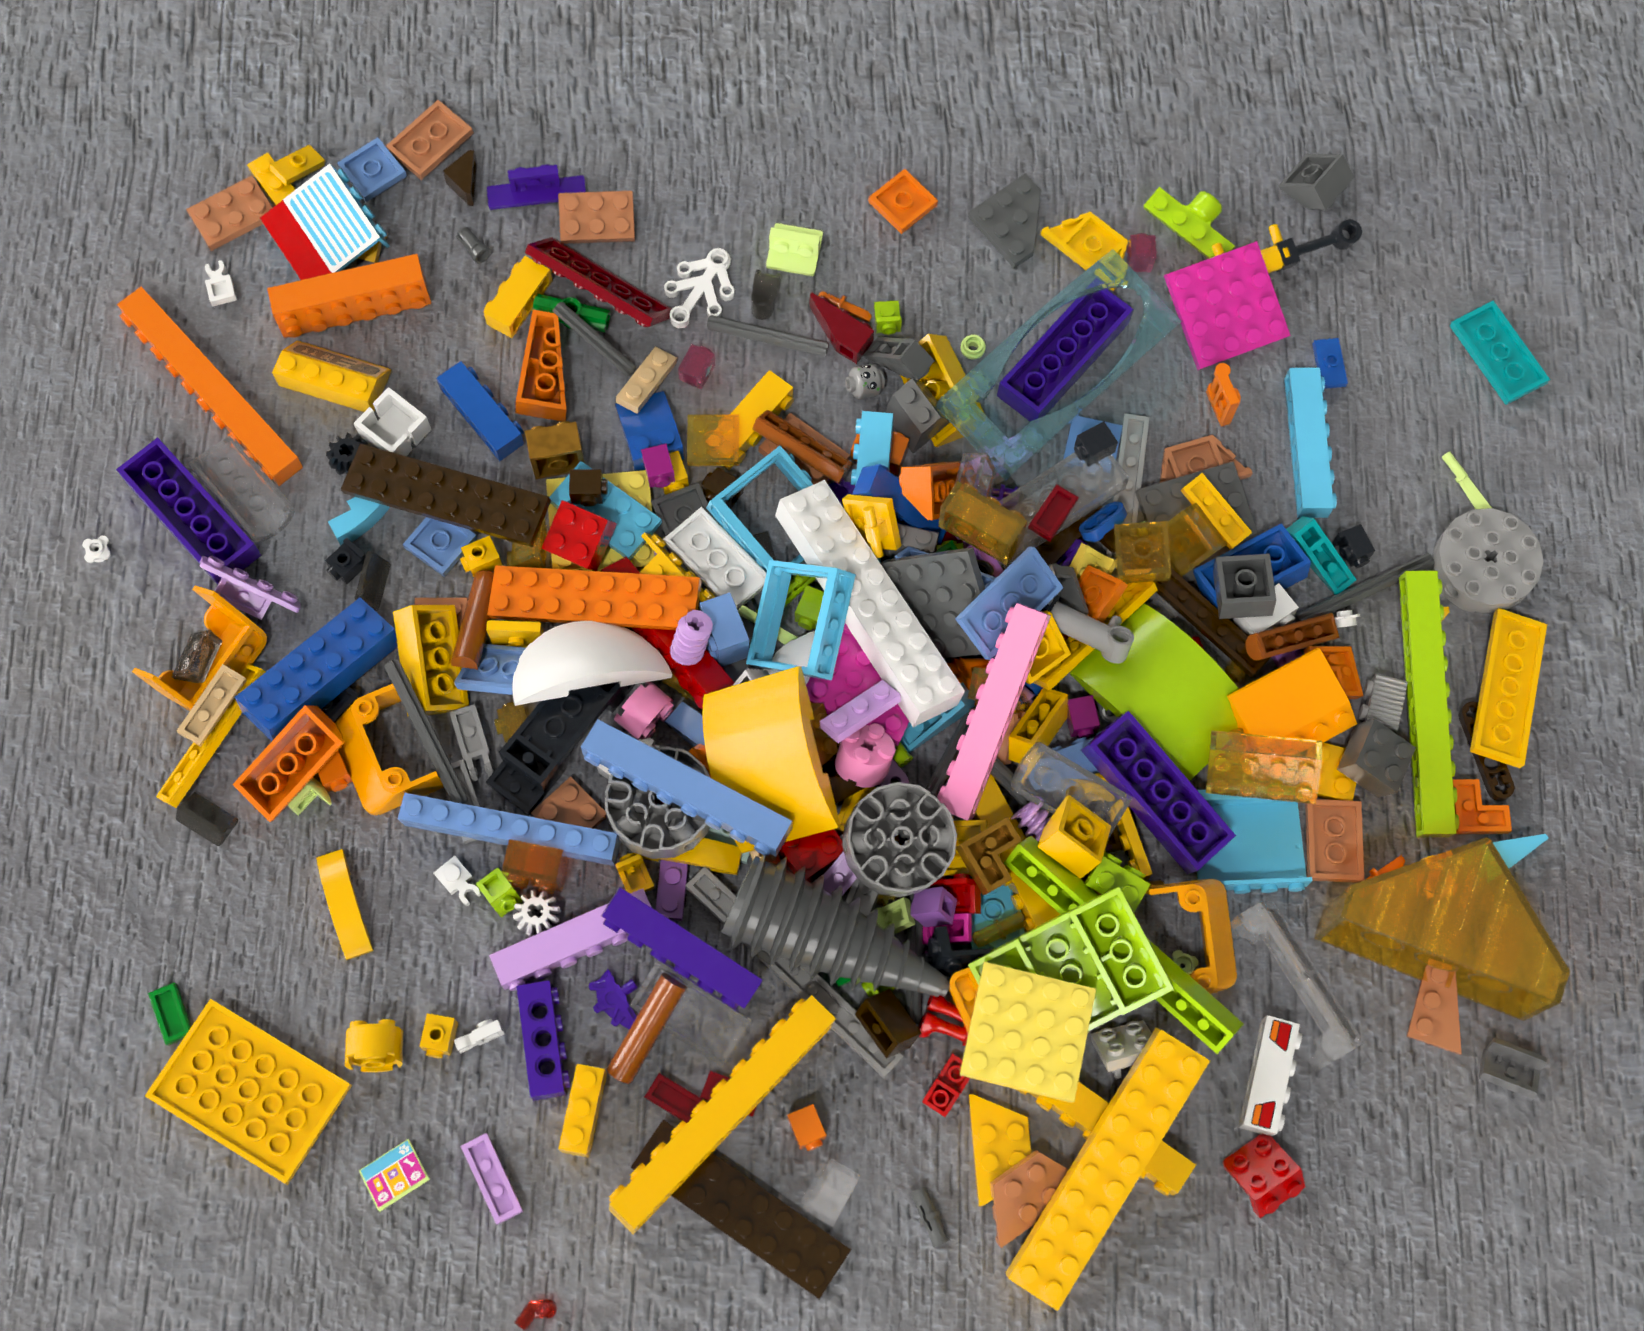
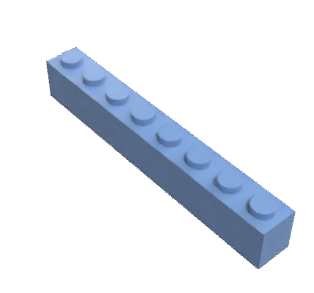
M597 719L581 746L582 753L585 756L584 759L590 764L597 767L601 764L609 768L608 772L619 779H623V777L633 781L632 784L639 790L644 792L650 790L656 793V797L662 802L669 805L673 802L681 806V811L691 817L696 815L702 817L711 828L716 830L722 828L730 832L729 835L734 840L740 843L747 841L755 845L754 849L763 855L765 854V856L772 854L777 857L792 830V821L599 719Z
M404 793L398 815V820L408 827L463 836L616 866L621 845L619 835L613 832Z

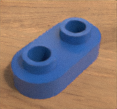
M1109 503L1084 521L1079 527L1085 541L1097 542L1111 529L1121 525L1127 516L1123 503Z

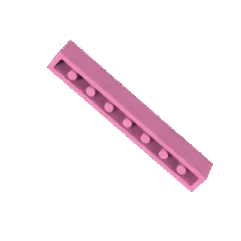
M1016 603L1015 608L1010 607L1005 620L1008 623L1005 633L1001 632L995 646L998 648L995 659H990L986 668V673L989 676L986 683L981 684L978 689L976 699L979 702L976 709H972L968 715L966 724L969 725L966 736L962 734L958 741L956 750H959L956 761H951L947 770V775L950 776L946 786L943 785L937 796L941 804H944L949 812L968 821L973 819L1051 618L1049 614Z

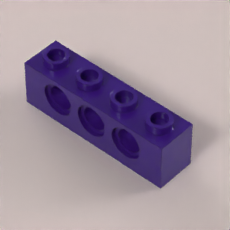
M550 980L518 985L516 988L530 1098L536 1101L566 1096V1088L571 1087L569 1071H564L562 1060L567 1059L565 1042L560 1043L559 1032L563 1031V1022L561 1015H556L555 1004H560L558 988H553ZM539 1006L548 1008L547 1015L542 1019L534 1017V1011ZM544 1033L550 1034L552 1037L550 1044L545 1047L538 1046V1037ZM546 1061H552L555 1063L554 1071L548 1075L542 1074V1064Z

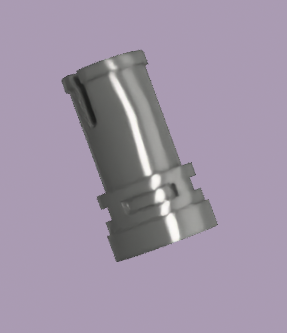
M468 227L458 231L456 238L465 246L475 263H483L489 258L491 254L490 248L482 241H479Z

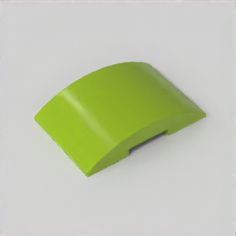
M1144 603L1120 625L1128 628L1134 635V641L1124 662H1109L1102 656L1101 651L1094 649L1069 674L1090 695H1093V698L1106 711L1110 710L1117 718L1129 711L1190 781L1240 734L1227 695L1237 691L1239 688L1191 637L1165 616Z
M1120 887L1097 896L1033 928L968 964L978 985L983 963L988 962L1095 988L1096 993L1088 1031L1174 990Z

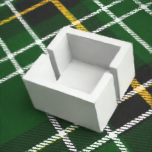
M389 387L373 403L380 419L377 420L373 409L369 407L354 422L359 436L372 447L407 456L413 450L411 447L412 443L417 446L432 430L427 417Z

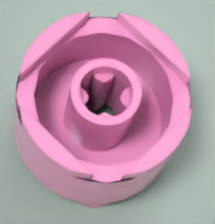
M645 682V687L640 685L621 708L625 710L622 716L617 713L614 721L637 740L651 738L656 732L655 724L659 720L664 722L674 711L672 709L674 707L672 704L673 699L653 682Z
M879 724L865 725L841 741L835 760L836 771L847 782L848 779L857 782L856 786L864 788L878 786L884 781L889 772L895 755V744L891 737L885 733L883 726Z

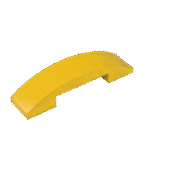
M703 838L694 849L674 858L651 859L643 855L641 856L645 860L657 862L665 860L706 867L715 872L738 875L742 852L738 846Z
M340 849L317 857L316 860L324 894L346 960L372 952L373 947L367 927L362 919L344 850Z

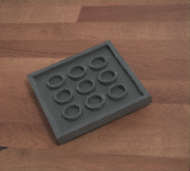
M1234 461L1141 488L1135 492L1156 555L1188 583L1196 581L1193 569L1230 551L1180 491L1201 473L1206 476L1252 531L1237 546L1259 535Z
M973 547L887 559L880 563L943 658L981 654L955 619L985 590Z

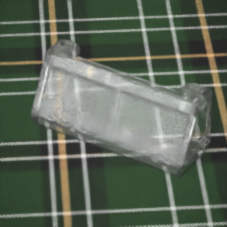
M1273 900L1256 904L1239 914L1230 923L1232 940L1244 938L1249 941L1250 945H1253L1263 939L1322 1031L1323 1035L1312 1041L1315 1045V1053L1308 1060L1315 1072L1364 1044V1041Z

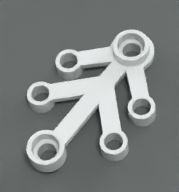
M715 248L708 253L706 259L680 262L677 266V273L684 280H670L665 283L664 291L666 296L670 298L678 296L680 291L693 289L682 306H676L670 311V321L674 327L684 328L690 323V313L703 293L708 305L707 316H722V308L717 303L711 282L716 273L721 284V299L730 301L734 298L735 290L730 284L726 271L730 267L731 258L725 250ZM716 260H721V261H722V263H719V264L714 263V262H715ZM682 268L689 269L687 272L680 271ZM706 269L702 276L689 278L692 272ZM669 287H675V288H676L675 291H669V290H667V289H668ZM725 290L731 291V293L728 295L724 294L723 292ZM717 309L719 312L712 314L710 311ZM679 317L685 319L683 321H676V319Z

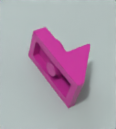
M970 913L954 914L953 924L933 927L923 926V944L928 945V939L932 937L935 928L947 926L950 944L966 945L972 942V914Z

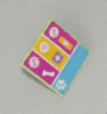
M409 1139L359 1170L379 1212L430 1180Z

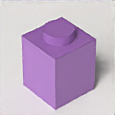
M944 887L925 889L914 894L910 915L924 927L953 924L957 899Z

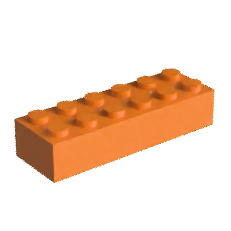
M418 254L267 288L272 314L284 338H295L313 331L321 332L334 326H347L351 322L372 320L377 316L394 315L403 310L420 309L425 305L431 304Z

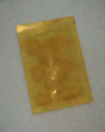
M957 481L941 505L938 526L1007 566L1024 539L1027 520L1024 519L1021 513L1015 510L1009 511L1002 507L995 498L981 495L972 485L962 484Z

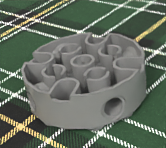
M1493 508L1470 510L1455 518L1435 543L1432 558L1434 559L1432 571H1438V579L1442 581V594L1461 610L1471 613H1489V615H1493L1494 611L1498 608L1508 611L1518 606L1540 580L1544 562L1540 543L1529 526L1513 514Z
M660 745L650 746L710 778L705 766L688 751L679 748L660 747ZM612 774L610 775L605 791V811L614 833L619 835V841L632 852L651 859L674 858L694 849L708 834L710 826L705 823V819L698 815L691 817L681 811V806L673 802L670 805L666 803L663 805L656 804V800H658L656 793L650 790L646 792L639 790L632 784L633 781L626 777L619 779Z
M897 782L877 787L855 805L844 825L842 847L847 865L860 883L878 894L904 897L922 892L944 875L955 856L957 833L951 813L944 804H941L937 797L930 794V791L919 785ZM898 835L899 839H904V843L899 845V842L895 841L894 838Z

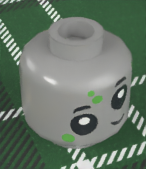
M872 364L855 366L850 370L849 377H846V389L857 399L876 397L885 386L884 374Z

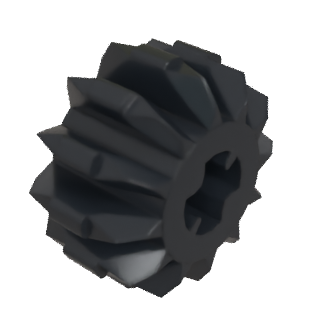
M348 432L343 439L337 435V443L329 442L331 450L326 452L329 466L332 469H336L337 474L340 476L345 472L347 475L359 445L369 446L367 442L362 441L361 436L357 434L352 438Z

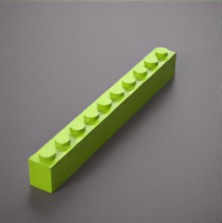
M1405 571L1399 577L1405 678L1408 682L1406 693L1410 744L1416 747L1411 759L1416 838L1450 837L1455 835L1456 830L1459 829V817L1455 814L1454 806L1457 802V790L1453 787L1452 778L1455 776V763L1451 761V750L1453 749L1454 741L1453 736L1449 734L1452 714L1450 708H1447L1450 687L1449 683L1445 681L1448 660L1443 653L1446 633L1442 630L1441 620L1444 618V607L1440 604L1439 597L1442 593V581L1438 579V571Z
M1032 836L1018 843L1004 862L1011 871L1059 914H1063L1099 896L1090 887L1085 885L1079 877L1039 849V842ZM1148 939L1174 990L1156 998V1000L1218 1054L1241 1029L1244 1023Z

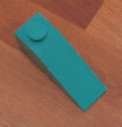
M1302 516L1286 529L1310 559V568L1334 595L1341 593L1357 580L1314 518Z

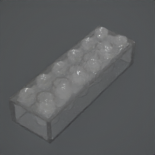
M1074 452L972 518L970 523L1002 569H1004L1029 546L1036 548L1047 541L1028 529V526L1056 484L1079 497L1077 504L1057 533H1059L1126 489L1129 476L1113 455L1088 467L1085 461L1079 460Z

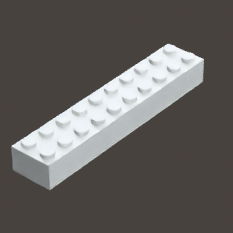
M823 480L780 499L775 516L807 565L839 568L856 574L845 623L881 679L900 693L901 702L898 705L911 725L915 727L958 706L965 690L826 481ZM816 578L823 590H825L827 579Z

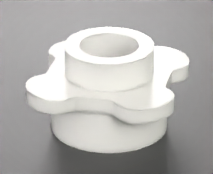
M100 536L98 539L84 540L82 544L86 550L84 559L88 563L103 562L109 559L111 556L110 549L107 546L109 539L106 536Z
M1352 610L1336 612L1337 617L1334 619L1337 628L1357 625L1356 617H1360V614L1353 615Z

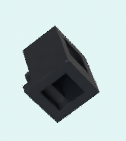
M1361 524L1339 532L1332 542L1334 547L1339 545L1340 555L1343 560L1348 562L1350 567L1360 568L1370 562L1369 559L1375 552Z
M346 538L343 540L344 543L325 562L328 565L326 571L336 581L341 579L344 583L348 584L370 563L366 555Z

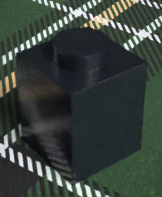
M1105 421L1077 435L1074 451L1079 460H1084L1089 467L1115 453L1118 441Z

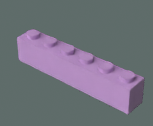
M643 888L631 893V895L651 907ZM608 904L495 952L489 955L503 989L515 991L517 990L516 986L526 984L525 981L534 977L536 980L543 979L552 973L551 970L559 966L562 968L570 967L576 964L577 959L582 956L592 957L603 951L602 948L607 945H620L628 941L626 938L629 934L622 929L616 933L603 924L605 918L601 914Z

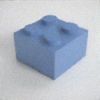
M729 592L701 602L700 611L706 613L713 623L707 651L721 667L746 659L749 652V637L731 593Z

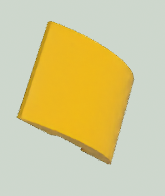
M801 666L705 694L703 698V734L711 779L792 821V830L785 842L841 827L828 773L823 774L810 721L814 720ZM735 840L742 853L755 850V845L747 841L740 843Z

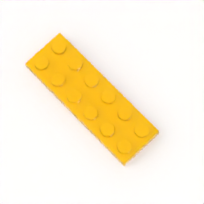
M1500 608L1494 611L1470 752L1517 768L1525 765L1547 624Z

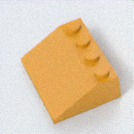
M1318 647L1227 695L1251 764L1266 773L1357 725L1350 701L1324 654Z

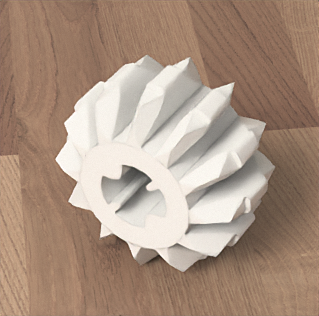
M532 890L530 899L523 894L521 899L524 904L516 903L514 906L519 912L514 914L513 918L515 921H520L517 925L520 931L527 928V936L531 937L535 930L537 934L543 932L542 929L544 928L548 930L552 928L550 922L558 924L560 921L558 917L554 916L561 912L560 907L554 906L556 903L555 897L547 899L548 894L546 891H542L540 896L537 897L536 891ZM536 909L541 912L542 916L537 918V916H533L532 911Z

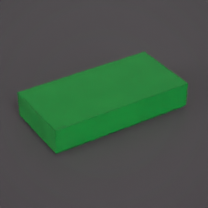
M174 982L148 993L163 1040L167 1046L183 1040L192 1027L178 985Z

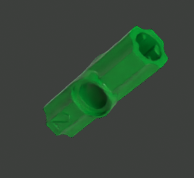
M541 294L535 296L532 311L539 310L554 313L553 309L559 302H563L595 331L605 333L608 330L611 316L610 310L581 304L578 299L573 297L563 300ZM558 317L560 323H563L566 328L572 329Z

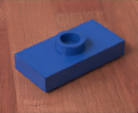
M1339 338L1314 340L1312 346L1316 366L1320 368L1321 377L1325 379V389L1346 387L1348 381Z

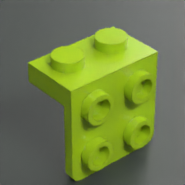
M1104 851L1102 862L1091 871L1084 884L1100 894L1120 887L1134 913L1151 884L1143 880L1146 876L1145 874L1127 864L1122 868L1120 866L1122 863L1120 859Z

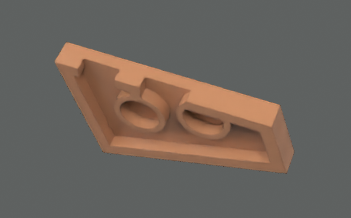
M1428 958L1406 1037L1461 1055L1455 967Z

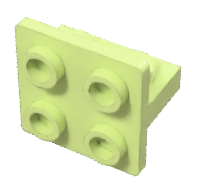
M776 223L774 228L771 227L766 268L814 276L823 232Z

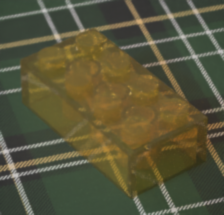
M1211 730L1206 793L1316 804L1322 765V741Z

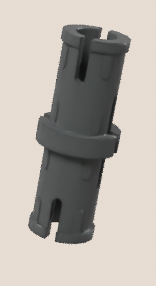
M927 1186L910 1193L920 1215V1224H924L933 1248L949 1241L950 1238L939 1217L941 1215L940 1210H936Z

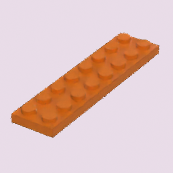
M495 565L487 615L491 619L554 623L595 621L620 627L676 630L681 617L687 615L692 610H698L702 580L700 577Z

